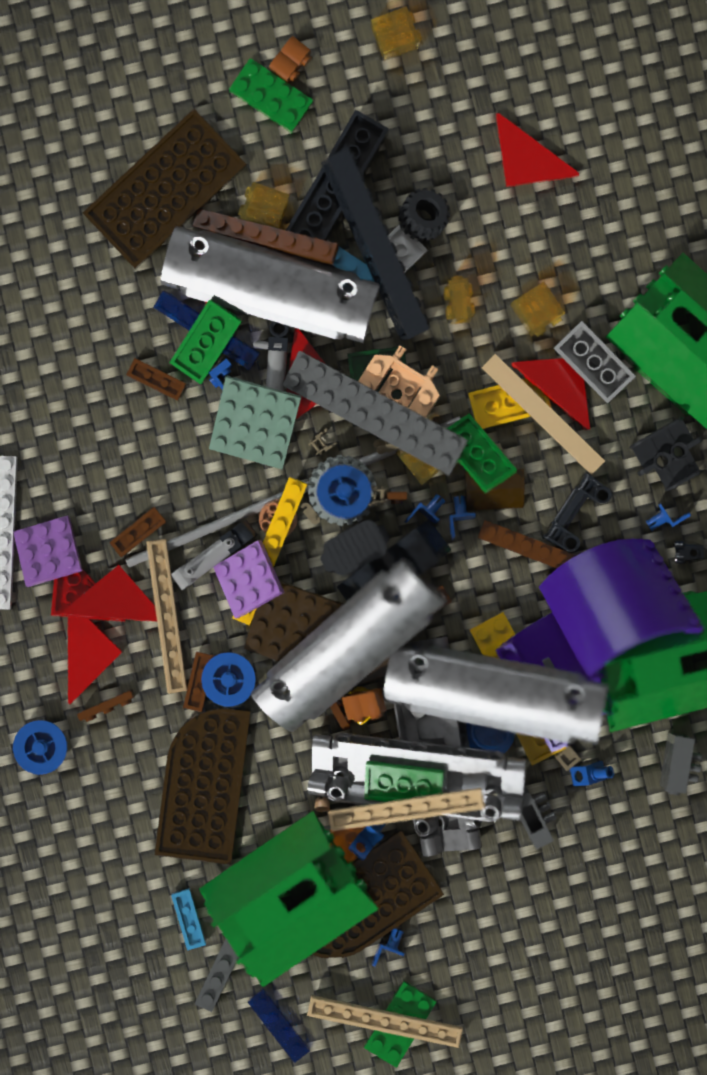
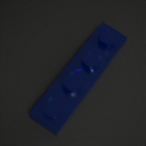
M264 989L248 1000V1004L294 1063L310 1052L309 1047Z

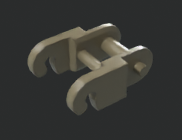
M328 428L315 436L316 439H311V443L308 444L309 446L312 445L317 451L315 455H322V451L325 450L327 452L338 444L336 441L328 447L321 439V436L328 431ZM318 440L324 447L321 450L315 443Z
M381 438L373 443L378 454L389 453L398 449V447Z
M371 486L373 500L369 502L368 506H378V503H381V505L387 503L384 491H387V488H384V486H381V488ZM376 491H380V500H376Z
M303 503L301 508L307 507L303 513L313 524H319L320 517L308 503Z

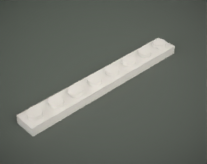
M0 456V609L12 608L17 456Z

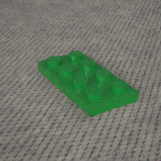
M249 58L229 88V92L290 133L294 132L313 104L311 98L251 58Z
M209 299L169 363L200 385L203 384L241 325L242 320L214 300Z
M467 414L446 428L469 440L458 461L485 493L516 473L517 469L470 414Z
M367 761L365 764L364 799L388 802L443 793L444 770Z
M403 980L385 1011L427 1019L437 1001ZM373 1030L364 1048L397 1068L414 1038Z

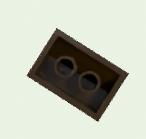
M517 469L515 474L487 493L480 488L467 471L464 472L467 511L524 508V469Z

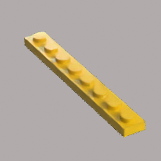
M292 477L288 479L263 541L273 568L308 485ZM256 609L240 618H234V615L232 618L250 626Z

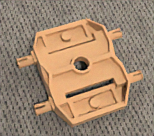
M400 345L392 356L374 355L358 382L376 391L390 368H392L391 374L379 393L427 418L440 397L433 384V377L438 369L431 366L428 373L423 376L408 367L400 360L406 351ZM399 389L402 391V397L395 400L392 398V393L394 390Z

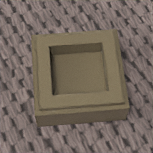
M570 744L566 746V749L554 755L566 771L581 760Z

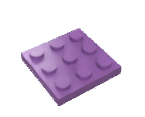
M68 515L13 532L27 587L83 571L71 520Z
M260 540L213 567L234 618H240L284 593L263 542Z

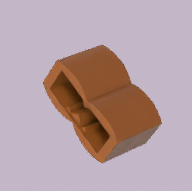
M292 36L273 59L269 68L285 82L295 81L300 74L298 70L310 62L312 58L310 56L311 50Z
M381 688L350 693L342 697L347 719H354V722L365 720V717L369 716L371 719H376L382 716L381 713L387 711Z

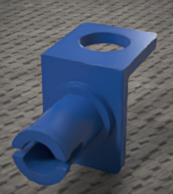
M436 494L427 506L420 502L404 522L407 523L416 511L419 510L432 523L436 524L440 519L435 516V513L445 503V500L442 498L436 503L441 497Z
M459 496L453 498L455 514L449 516L451 540H455L453 522L473 520L476 516L475 513L467 512L465 496H460V503Z
M659 503L660 513L646 520V523L654 531V529L666 522L670 523L673 527L690 517L691 514L687 512L672 522L662 504Z
M603 761L570 768L574 786L592 785L614 776L613 767H604ZM577 771H580L582 773V781H579L577 779Z
M386 823L366 826L356 836L349 846V850L358 858L364 860L373 846L383 839L384 835L381 833V830ZM362 843L365 846V852H359L356 844Z
M393 929L387 944L382 945L379 943L372 966L376 967L382 948L404 956L405 953L398 949L403 931L398 930L397 933V929Z

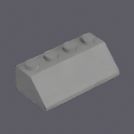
M582 321L554 347L560 356L607 404L636 377Z

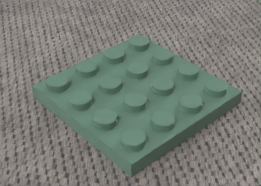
M226 376L209 449L283 469L302 396Z

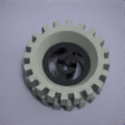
M336 455L337 457L326 458L327 461L320 462L318 464L319 467L313 470L312 477L309 478L308 494L313 509L322 519H326L328 523L333 524L334 522L339 526H343V523L352 525L353 521L357 520L359 522L363 520L362 516H367L370 513L369 509L374 506H367L362 513L351 518L332 516L322 508L318 501L317 484L320 477L328 469L339 465L357 468L367 477L371 486H377L372 473L360 460L354 459L351 456L343 457L342 455ZM371 489V499H370V502H372V500H373V490H372V489Z

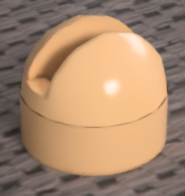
M323 796V799L318 797L314 803L315 811H329L330 803L328 798Z

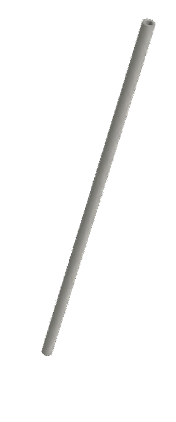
M459 416L440 425L448 428L461 418ZM398 448L383 454L374 452L358 460L368 466L403 450ZM309 484L307 485L305 492L308 491ZM283 492L167 541L168 551L260 512L267 502L281 499ZM147 550L126 558L128 567L130 568L148 560Z

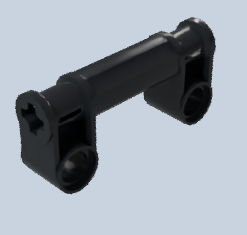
M584 472L582 480L578 486L574 487L552 520V525L548 532L543 534L542 537L566 552L576 551L580 546V540L567 530L587 498L599 505H603L611 500V490ZM600 490L605 491L607 494L605 501H601L597 497ZM568 538H572L576 542L573 549H569L566 546Z

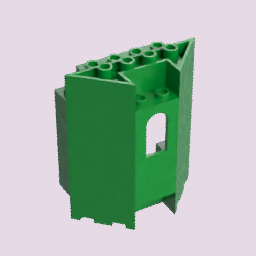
M682 252L670 267L666 265L659 272L661 277L657 281L653 279L645 287L648 291L644 295L640 293L634 299L633 303L635 305L631 309L627 307L620 315L622 319L609 332L606 338L622 352L620 356L681 412L686 416L692 415L707 429V332L696 343L672 319V312L675 308L685 307L707 326V273Z
M694 591L683 592L704 627L700 633L674 631L654 636L631 646L603 665L607 673L600 680L601 683L608 684L603 712L607 714L610 732L707 708V669L682 675L679 658L680 656L707 650V591L701 593Z
M314 811L199 888L201 895L206 900L204 902L206 910L214 920L211 922L213 928L219 927L238 956L236 963L238 965L243 964L246 968L245 971L253 978L256 977L259 984L263 987L378 910V907L366 891L368 889L363 879H358L355 874L357 871L354 865L346 861L344 850L341 846H336L333 841L335 838L332 832L324 828ZM306 878L312 879L317 885L316 894L289 913L278 896Z

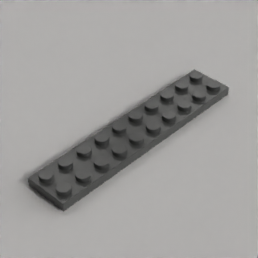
M302 351L298 352L283 383V386L448 475L452 474L469 441Z

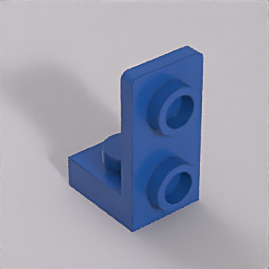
M227 358L209 372L211 383L215 388L219 386L222 390L224 385L218 378L226 377L233 367Z

